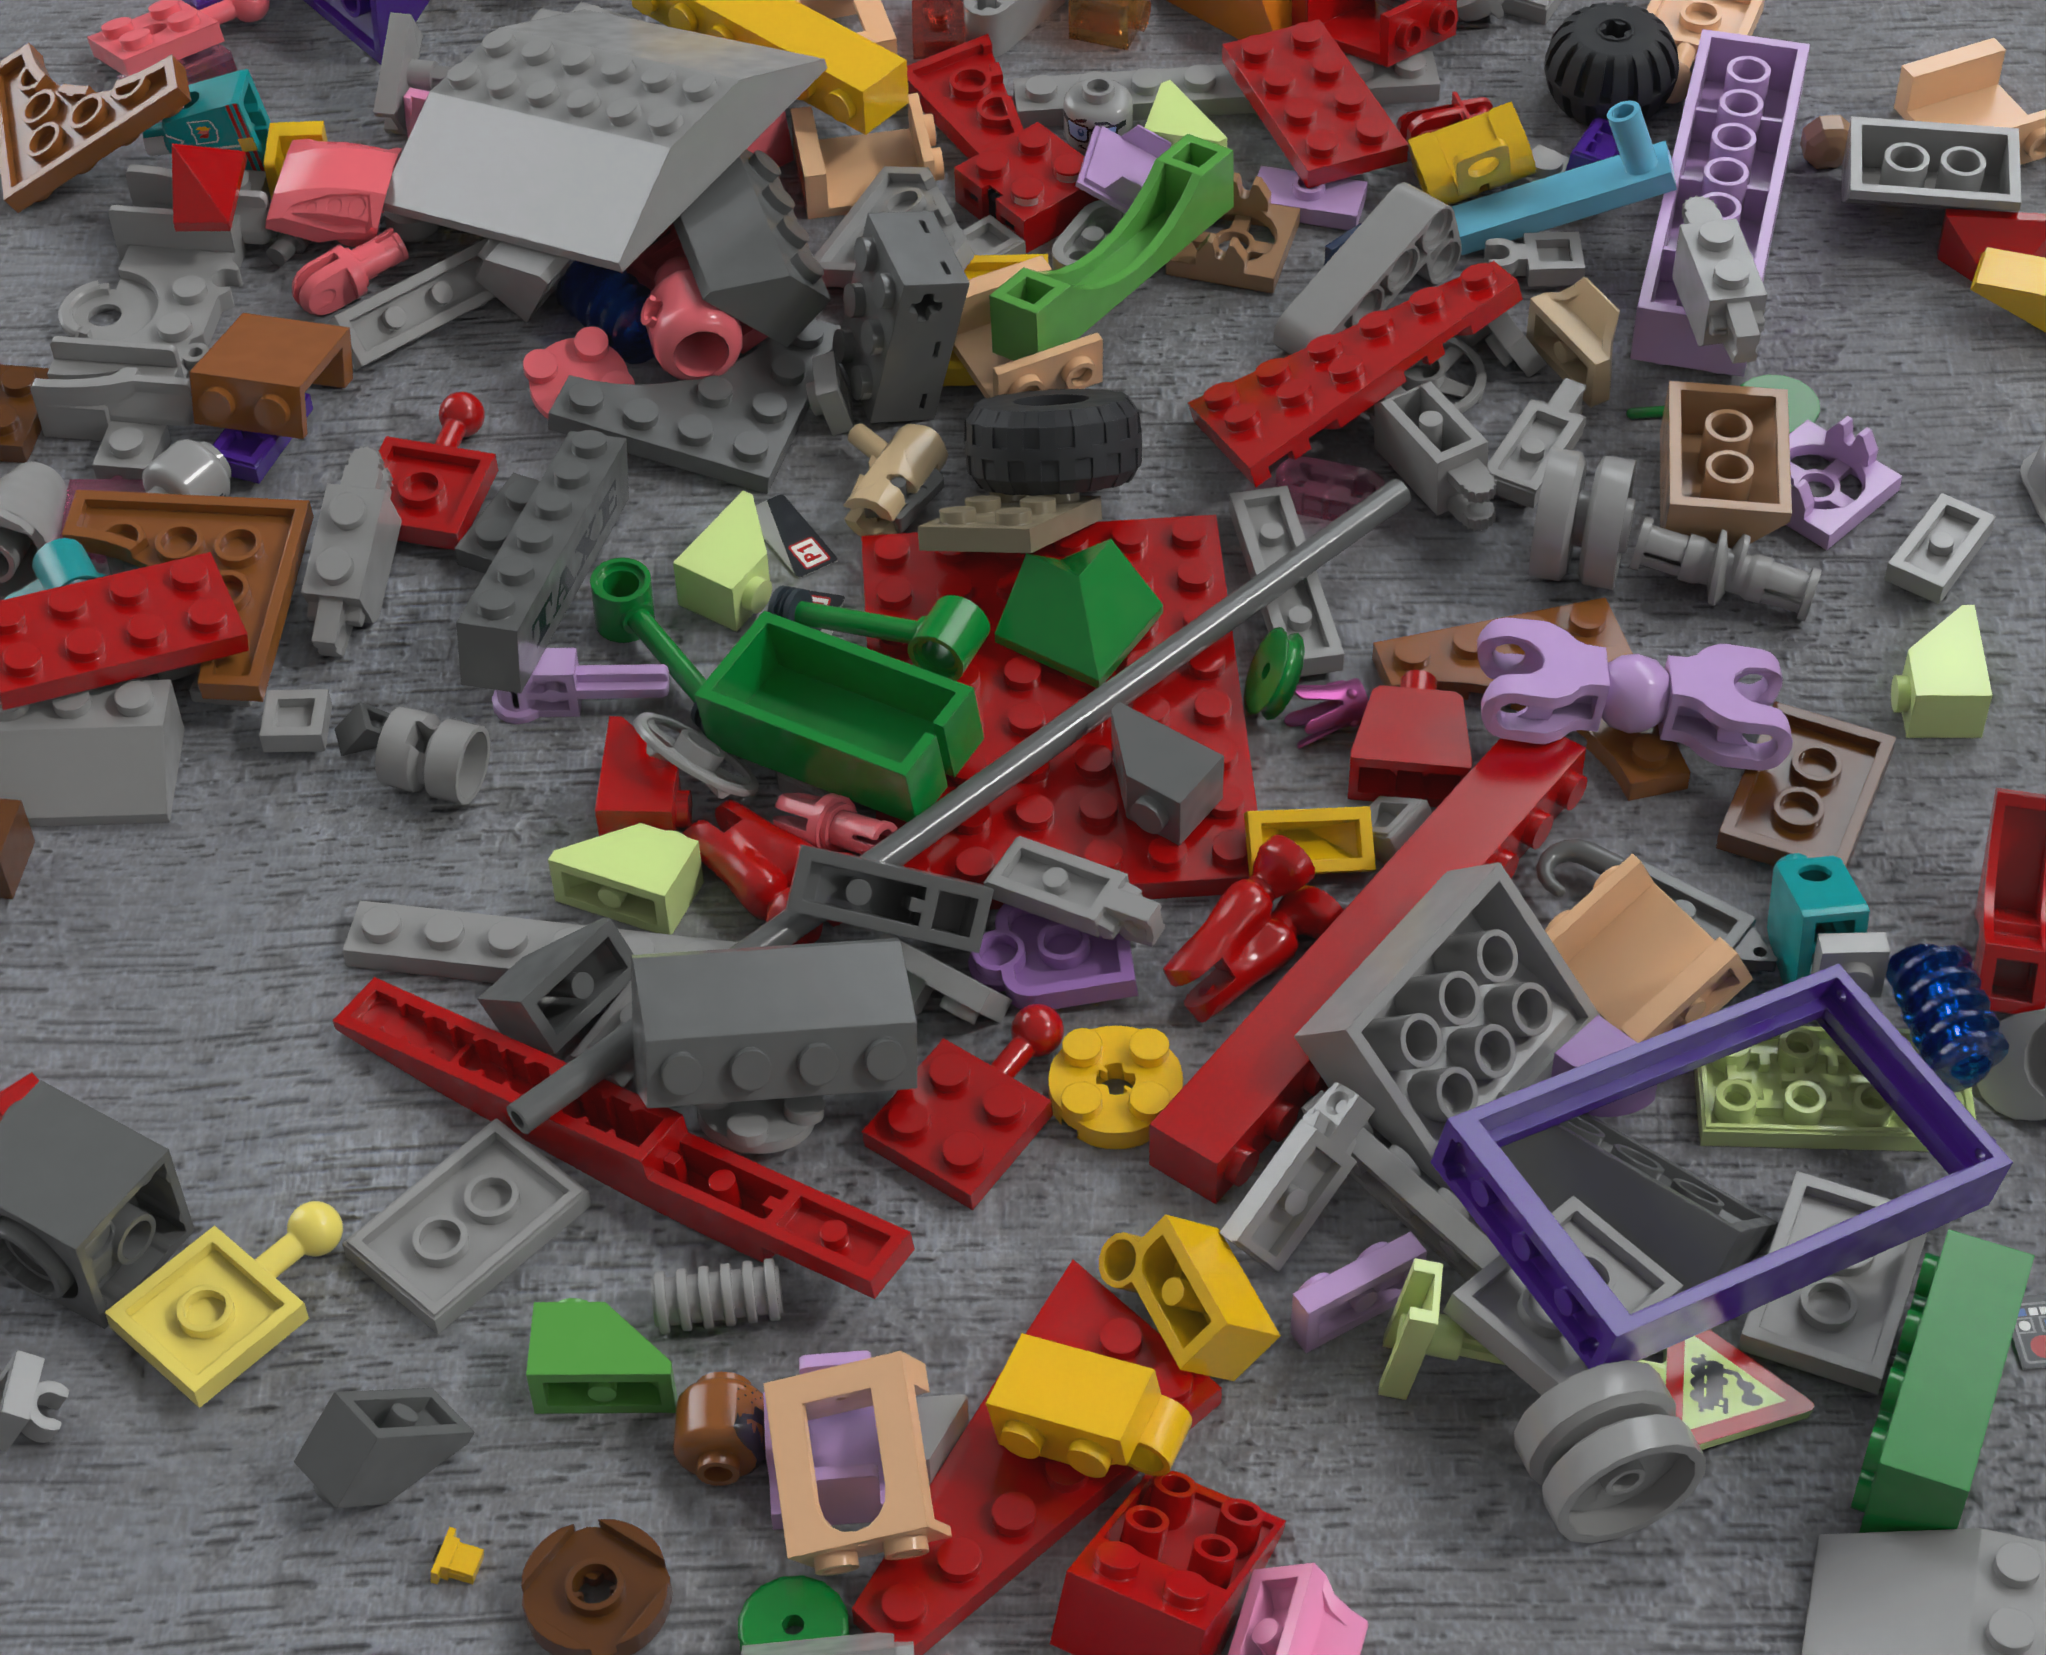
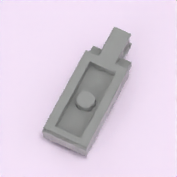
M1565 378L1548 403L1533 399L1529 401L1488 462V469L1491 471L1490 475H1494V479L1497 480V496L1534 509L1539 501L1543 476L1551 447L1573 450L1583 435L1587 417L1581 415L1584 410L1582 401L1583 393L1586 390L1585 384Z
M1021 836L1014 840L984 881L985 886L994 889L992 899L1096 937L1101 935L1104 939L1113 940L1119 933L1128 941L1153 947L1165 929L1160 911L1161 904L1143 897L1141 894L1142 890L1129 883L1128 874Z
M1334 1082L1320 1100L1303 1115V1120H1299L1222 1228L1220 1234L1274 1274L1276 1271L1279 1272L1357 1163L1351 1157L1357 1142L1355 1137L1373 1114L1375 1108L1351 1089L1338 1082Z

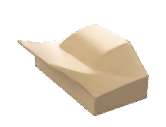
M1583 277L1574 285L1560 292H1546L1530 298L1526 338L1563 380L1568 378L1586 385L1583 401L1591 408L1609 400L1613 341L1620 310L1587 277Z

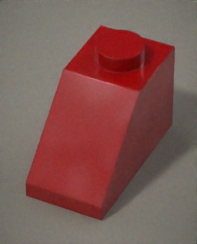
M609 716L595 805L598 834L601 836L639 823L665 831L673 830L680 833V828L691 826V790H681L677 766L669 761L651 757L646 753L647 743L637 733L634 726L622 716Z

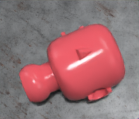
M685 256L672 257L658 268L654 279L655 288L646 299L641 311V323L647 328L653 354L662 369L679 380H698L708 376L725 374L735 364L743 347L740 320L704 301L687 258Z

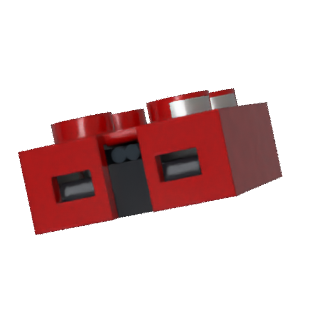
M1039 122L1032 124L954 167L955 201L979 220L988 215L993 216L1025 241L1026 254L1061 235L1086 205L1100 199L1075 186L1084 156Z

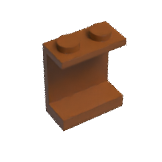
M242 313L189 372L194 424L304 439L308 434L305 404L306 390L311 384L346 388L353 379L350 327Z

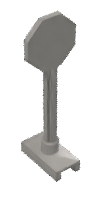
M390 12L373 110L376 117H385L383 129L386 133L407 134L403 96L410 87L430 92L447 76L448 71L452 68L449 66H438L436 61L419 60L423 34L411 14Z

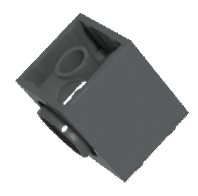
M40 1080L22 1100L16 1101L7 1109L0 1121V1270L7 1273L13 1280L31 1293L44 1299L54 1300L105 1329L109 1325L105 1311L160 1269L195 1231L169 1149Z

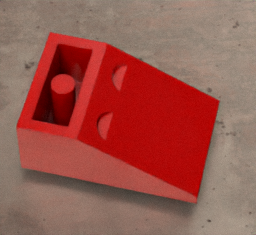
M1170 1471L1164 1476L1145 1474L1066 1571L1050 1645L1073 1655H1220L1239 1619L1254 1569L1266 1567L1283 1534L1286 1520L1263 1511L1251 1501L1234 1499L1195 1483L1191 1477L1181 1472Z

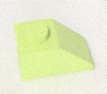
M742 491L673 562L678 605L736 632L754 613L757 614L765 608L772 593L767 550L752 494L746 491Z
M1975 605L1960 606L1908 649L1903 674L1894 675L1891 685V704L1893 712H1902L1906 738H1982L1992 699V691Z
M642 823L554 850L548 859L555 901L660 934L672 935L704 883L699 841L688 838L677 831H665Z

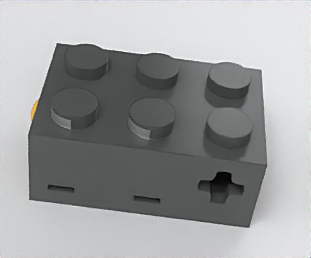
M933 211L868 213L863 236L858 237L855 242V270L852 282L848 283L844 289L843 304L845 312L841 329H836L834 332L833 351L838 363H842L850 379V388L854 399L860 400L870 423L934 420L970 282Z

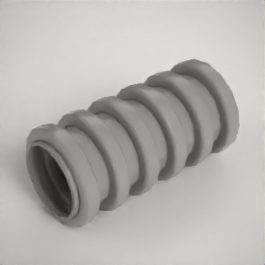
M773 1258L764 1259V1266L753 1267L752 1261H743L742 1269L734 1270L731 1269L730 1263L720 1264V1271L710 1272L708 1266L698 1267V1274L688 1275L686 1268L676 1270V1276L666 1277L664 1271L654 1272V1279H651L654 1322L656 1328L659 1327L661 1334L670 1333L671 1326L681 1325L682 1331L693 1330V1323L703 1322L705 1329L714 1328L715 1321L725 1320L726 1326H735L737 1318L747 1317L749 1324L758 1323L760 1315H769L770 1321H778L781 1318L780 1313H784L779 1265H775Z

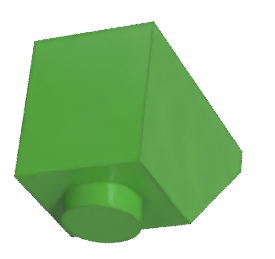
M566 1298L558 1302H534L526 1371L534 1414L676 1413L678 1398L672 1362L606 1302H588L579 1298Z

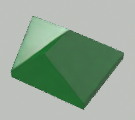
M1112 539L1062 559L1026 553L995 631V643L1098 688L1106 682L1163 614V604Z

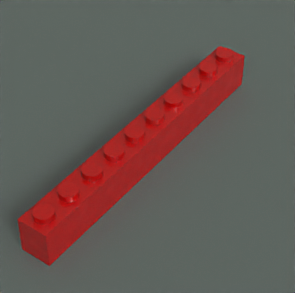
M1566 737L1547 744H1534L1500 738L1150 1123L1149 1165L1215 1205L1233 1184L1240 1187L1246 1183L1254 1172L1259 1155L1272 1140L1280 1142L1288 1135L1295 1124L1299 1109L1311 1096L1314 1097L1321 1090L1325 1092L1328 1089L1327 1084L1295 1039L1296 1033L1447 871L1500 862L1509 877L1512 878L1517 869L1519 859L1529 848L1536 850L1544 843L1551 831L1554 819L1563 809L1570 811L1575 808L1581 800L1588 782L1587 777L1583 775L1586 747Z

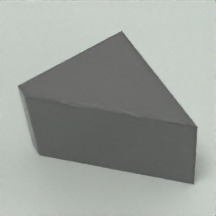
M359 702L335 728L341 756L377 748L383 725L390 713Z

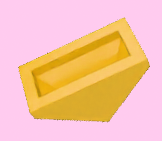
M1370 806L1247 811L1244 813L1249 877L1252 876L1253 865L1259 847L1269 837L1276 834L1293 840L1306 852L1315 867V874L1372 872L1376 870Z

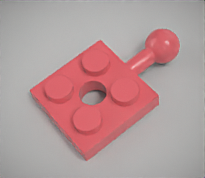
M161 0L149 6V13L133 19L121 17L104 23L101 26V32L88 36L87 39L94 57L125 77H128L158 63L171 54L177 60H180L224 42L225 40L220 28L221 24L235 18L248 23L259 21L267 14L270 0H223L201 10H197L182 0Z

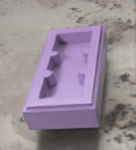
M1267 166L1260 167L1258 176L1262 177L1271 191V204L1300 208V223L1350 230L1358 225L1367 197L1368 182L1344 178L1307 188L1296 171Z

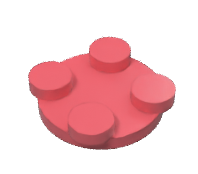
M585 327L578 331L575 338L555 342L545 349L532 350L523 360V371L529 380L532 401L538 411L547 419L549 411L569 375L593 381L635 385V381L629 374L624 360L617 351L609 346L607 334L598 327Z

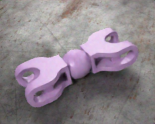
M1499 618L1491 621L1481 631L1477 639L1480 667L1487 677L1494 679L1489 684L1481 700V717L1488 732L1499 738L1534 744H1547L1562 739L1569 732L1576 730L1598 732L1602 718L1609 727L1626 733L1643 732L1658 724L1660 740L1682 743L1690 747L1698 756L1722 767L1769 770L1780 765L1792 749L1793 740L1787 717L1781 710L1770 706L1778 696L1783 679L1778 660L1768 651L1731 644H1717L1704 648L1697 655L1690 657L1668 655L1665 668L1657 660L1640 654L1622 655L1607 662L1606 647L1584 644L1576 640L1566 630L1550 622L1518 618ZM1504 644H1515L1525 652V655L1503 654L1495 649L1497 646ZM1749 674L1763 676L1760 681L1753 684L1738 682L1740 678ZM1510 703L1526 706L1525 709L1517 713H1506L1500 710L1501 707ZM1742 733L1766 734L1773 738L1768 742L1754 744L1748 742L1742 736Z

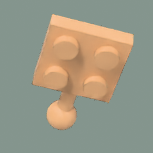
M1765 0L1650 1L1646 10L1664 22L1675 41L1678 52L1679 74L1672 94L1666 103H1679L1687 97L1692 75L1690 67L1695 62L1702 29L1752 36L1763 12Z

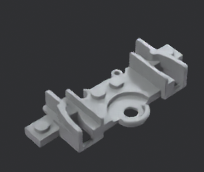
M135 164L128 166L125 176L133 206L112 205L108 212L119 258L122 261L118 270L120 281L117 288L111 289L109 283L99 284L97 280L76 288L65 297L59 307L58 318L62 329L70 337H53L50 346L54 359L47 373L49 379L36 378L31 386V393L44 437L102 441L92 464L97 482L143 485L142 476L147 465L169 447L171 438L167 425L190 426L194 424L189 372L209 351V344L222 312L235 306L231 288L226 286H243L240 267L246 254L244 243L267 244L275 234V231L265 229L266 218L270 208L268 201L270 192L265 171H244L231 231L175 232L173 224L172 169ZM103 311H117L121 313L120 319L108 326H96L89 322L94 315Z

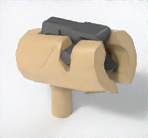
M856 424L848 434V441L870 458L868 462L869 470L865 475L859 474L850 497L844 503V507L851 509L844 520L860 537L865 535L903 533L920 516L919 513L944 488V477L940 471L945 466L948 457L945 444L935 430L924 425L907 424L899 428L890 442L887 443L864 424Z

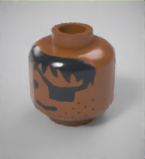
M722 1371L706 1374L696 1383L688 1386L679 1395L676 1406L673 1453L678 1463L692 1474H695L702 1482L715 1486L732 1484L739 1477L754 1472L764 1462L766 1455L763 1393L755 1388L744 1376Z

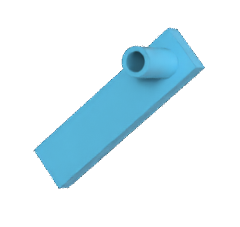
M1629 100L1615 104L1607 112V119L1620 155L1452 206L1462 244L1461 255L1485 249V242L1489 239L1504 238L1511 241L1523 237L1524 233H1537L1677 190L1672 158L1666 140L1652 144L1639 103Z

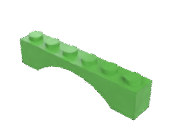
M1186 134L1155 160L1144 185L1128 211L1111 233L1091 252L1076 262L1057 270L1035 271L1023 267L991 293L989 299L993 353L1015 361L1076 340L1234 207L1233 150Z

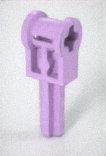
M546 648L522 693H517L519 707H515L513 704V698L516 693L495 690L492 696L493 709L499 719L511 724L529 723L539 717H580L582 699L663 698L667 696L670 688L669 670L664 664L579 665L576 648Z

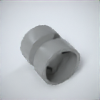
M397 707L390 713L384 723L378 739L375 754L377 779L382 785L410 792H420L423 788H426V792L431 797L462 805L469 804L479 792L487 773L491 743L489 732L482 725L453 718L446 719L441 723L436 714L408 707Z

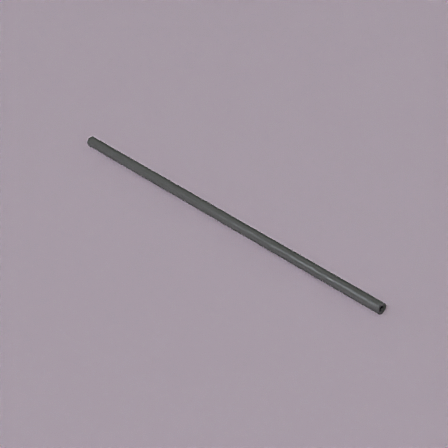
M1392 479L860 857L899 866L909 862L1111 717V709L1118 701L1126 706L1407 506L1411 502V494L1407 486L1398 479ZM785 909L730 949L792 945L827 919ZM632 1018L509 1104L507 1112L514 1125L524 1134H528L632 1060Z

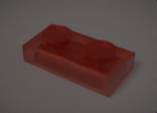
M912 0L913 59H925L965 43L964 0Z

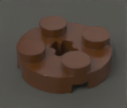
M598 1519L600 1527H586L575 1531L574 1524H571L550 1534L534 1549L522 1573V1607L528 1628L534 1639L543 1649L552 1655H632L644 1648L658 1634L669 1614L673 1591L661 1549L655 1540L642 1529L616 1519ZM604 1580H608L614 1584V1586L609 1588L611 1596L599 1603L584 1602L583 1593L578 1592L585 1583L597 1587Z

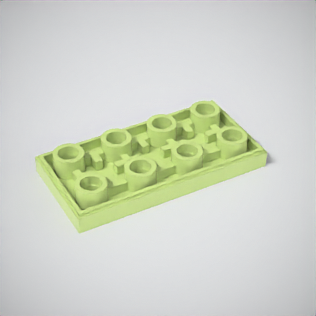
M1800 1026L1694 1069L1700 1146L1929 1152L1822 1027ZM1897 1029L1976 1119L1963 1030Z

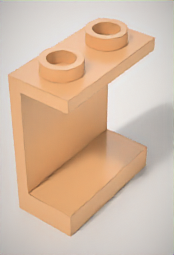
M1995 38L1902 65L1894 109L1904 120L2019 128L2020 165L2046 157V109L2028 115L1999 85L2006 49Z
M918 93L908 94V129L868 133L867 135L860 134L819 140L812 106L790 109L794 155L808 219L847 215L884 166L929 167L935 181L945 179L941 148H931V146H936L932 113L923 114Z
M1042 255L969 279L970 285L953 351L985 398L1025 391L1084 389L1103 382V339L1098 332L1015 361L995 354L992 351L989 295L1023 267L1035 271L1052 270Z
M1633 853L1620 865L1613 866L1603 872L1589 894L1571 910H1565L1555 916L1545 929V932L1600 1016L1637 1043L1719 1011L1753 980L1739 954L1721 937L1714 940L1654 883L1642 862Z

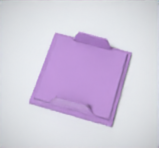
M1139 124L1122 136L1104 126L1099 127L1095 125L1075 186L1126 213L1144 185L1155 160L1171 147V142Z

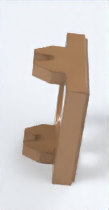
M1234 172V207L1219 218L1233 221L1231 227L1221 230L1216 234L1203 232L1166 263V274L1274 293L1300 224V208L1271 204V191L1262 177L1259 176L1255 177L1251 190H1245L1242 186L1240 173ZM1251 224L1268 227L1275 238L1274 244L1255 241L1254 237L1249 233ZM1231 240L1227 251H1223L1218 247L1221 243ZM1241 242L1245 243L1248 246L1246 250L1244 249Z

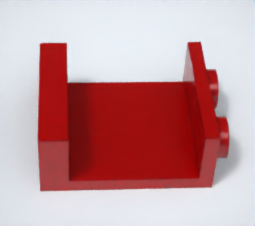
M1292 0V26L1301 22L1320 19L1344 53L1390 67L1455 36L1458 21L1457 0H1410L1391 10L1379 5L1375 0Z

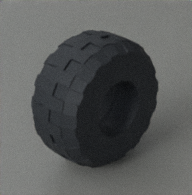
M1049 389L1002 394L981 399L975 402L968 417L965 418L964 444L967 472L972 476L980 489H984L986 492L1002 493L1005 495L1075 494L1121 486L1124 483H1129L1141 466L1142 428L1140 411L1126 393L1104 389Z

